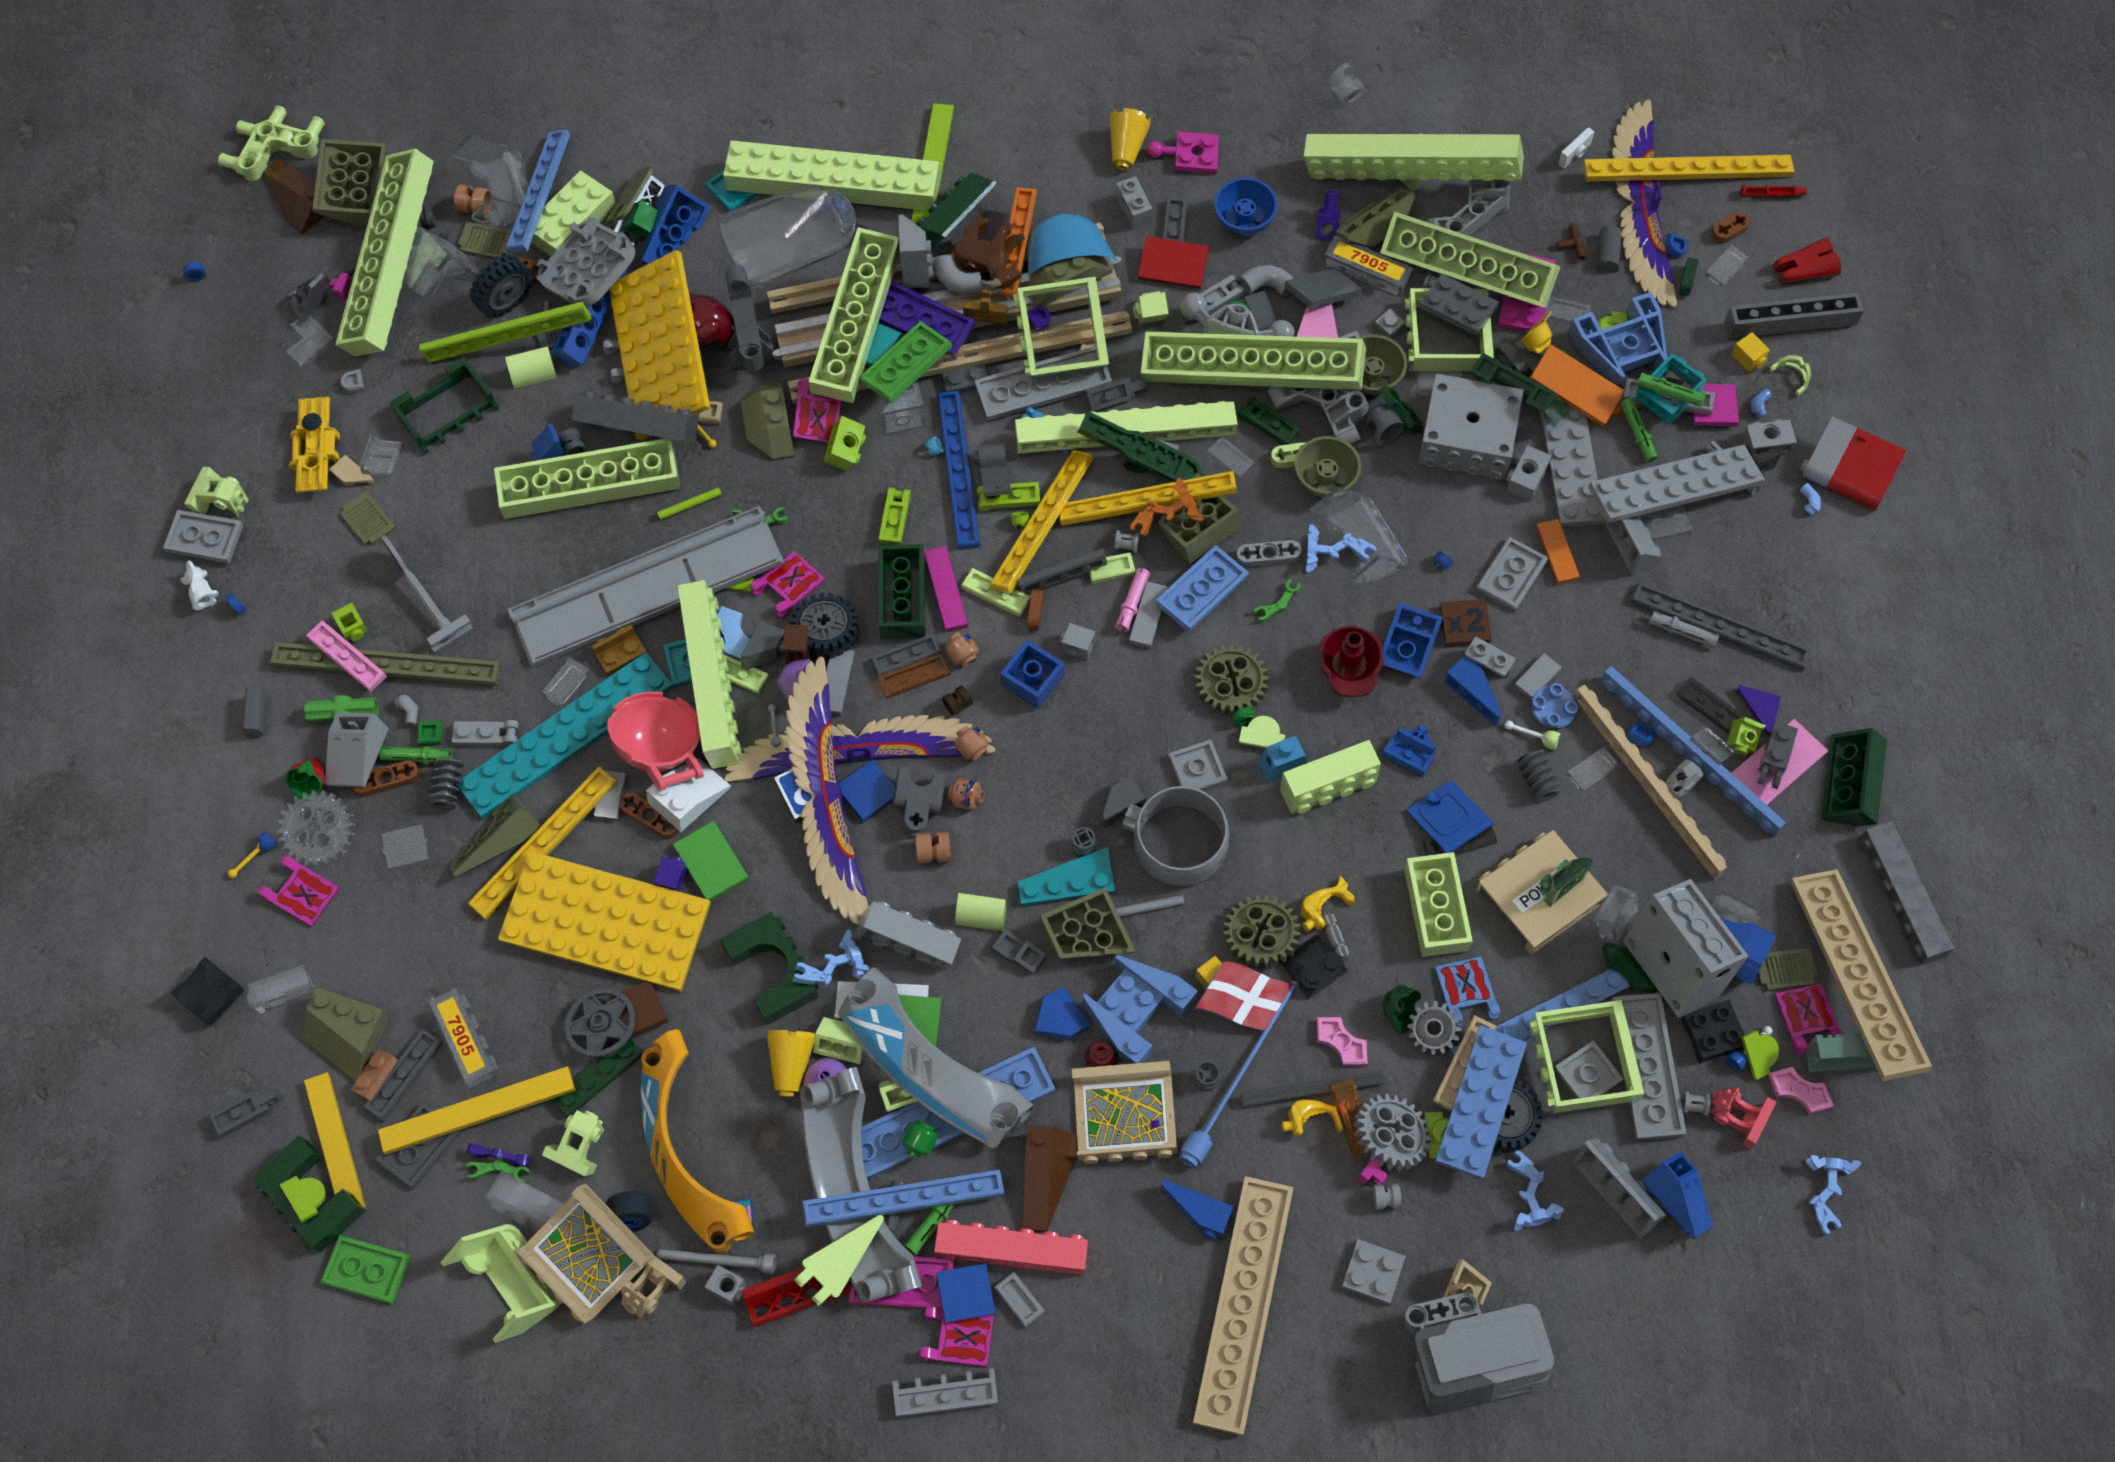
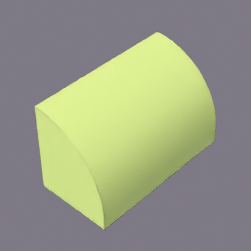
M548 347L505 357L514 389L557 378Z
M958 893L956 925L1003 932L1006 915L1005 899Z
M823 1017L815 1033L813 1053L860 1064L865 1050L857 1042L846 1024L842 1021Z

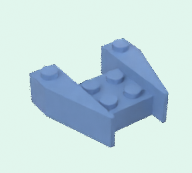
M1652 292L1631 299L1626 311L1630 318L1629 321L1602 330L1593 312L1573 318L1568 329L1576 349L1608 381L1618 387H1621L1624 381V372L1649 363H1653L1657 369L1667 359L1661 309Z
M1117 955L1115 957V967L1122 973L1098 1002L1084 994L1083 1006L1106 1041L1114 1047L1120 1060L1126 1064L1145 1063L1152 1054L1153 1045L1138 1034L1139 1031L1162 1004L1182 1018L1196 1002L1198 991L1179 976Z

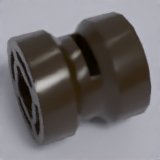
M963 685L957 687L952 694L948 693L942 697L945 707L952 716L959 714L962 708H968L974 704L972 697Z

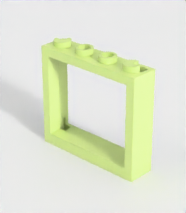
M1096 277L1017 288V294L1013 295L1015 308L1019 307L1020 316H1017L1018 329L1023 330L1024 338H1020L1021 350L1026 351L1027 359L1023 360L1025 373H1029L1030 378L1109 365ZM1087 288L1097 360L1036 369L1025 296Z
M1410 288L1409 298L1405 299L1404 306L1405 310L1409 312V314H1406V327H1410V332H1407V345H1411V349L1408 350V362H1412V371H1471L1482 353L1494 358L1491 318H1489L1479 332L1481 354H1419L1416 307H1420V302L1431 288ZM1474 289L1486 296H1489L1488 289Z
M1622 1000L1536 1012L1532 1021L1529 1022L1531 1035L1536 1037L1535 1054L1537 1059H1541L1542 1068H1540V1076L1542 1082H1546L1548 1090L1545 1093L1548 1106L1552 1107L1553 1113L1641 1100L1644 1090ZM1609 1016L1627 1091L1561 1101L1543 1026Z

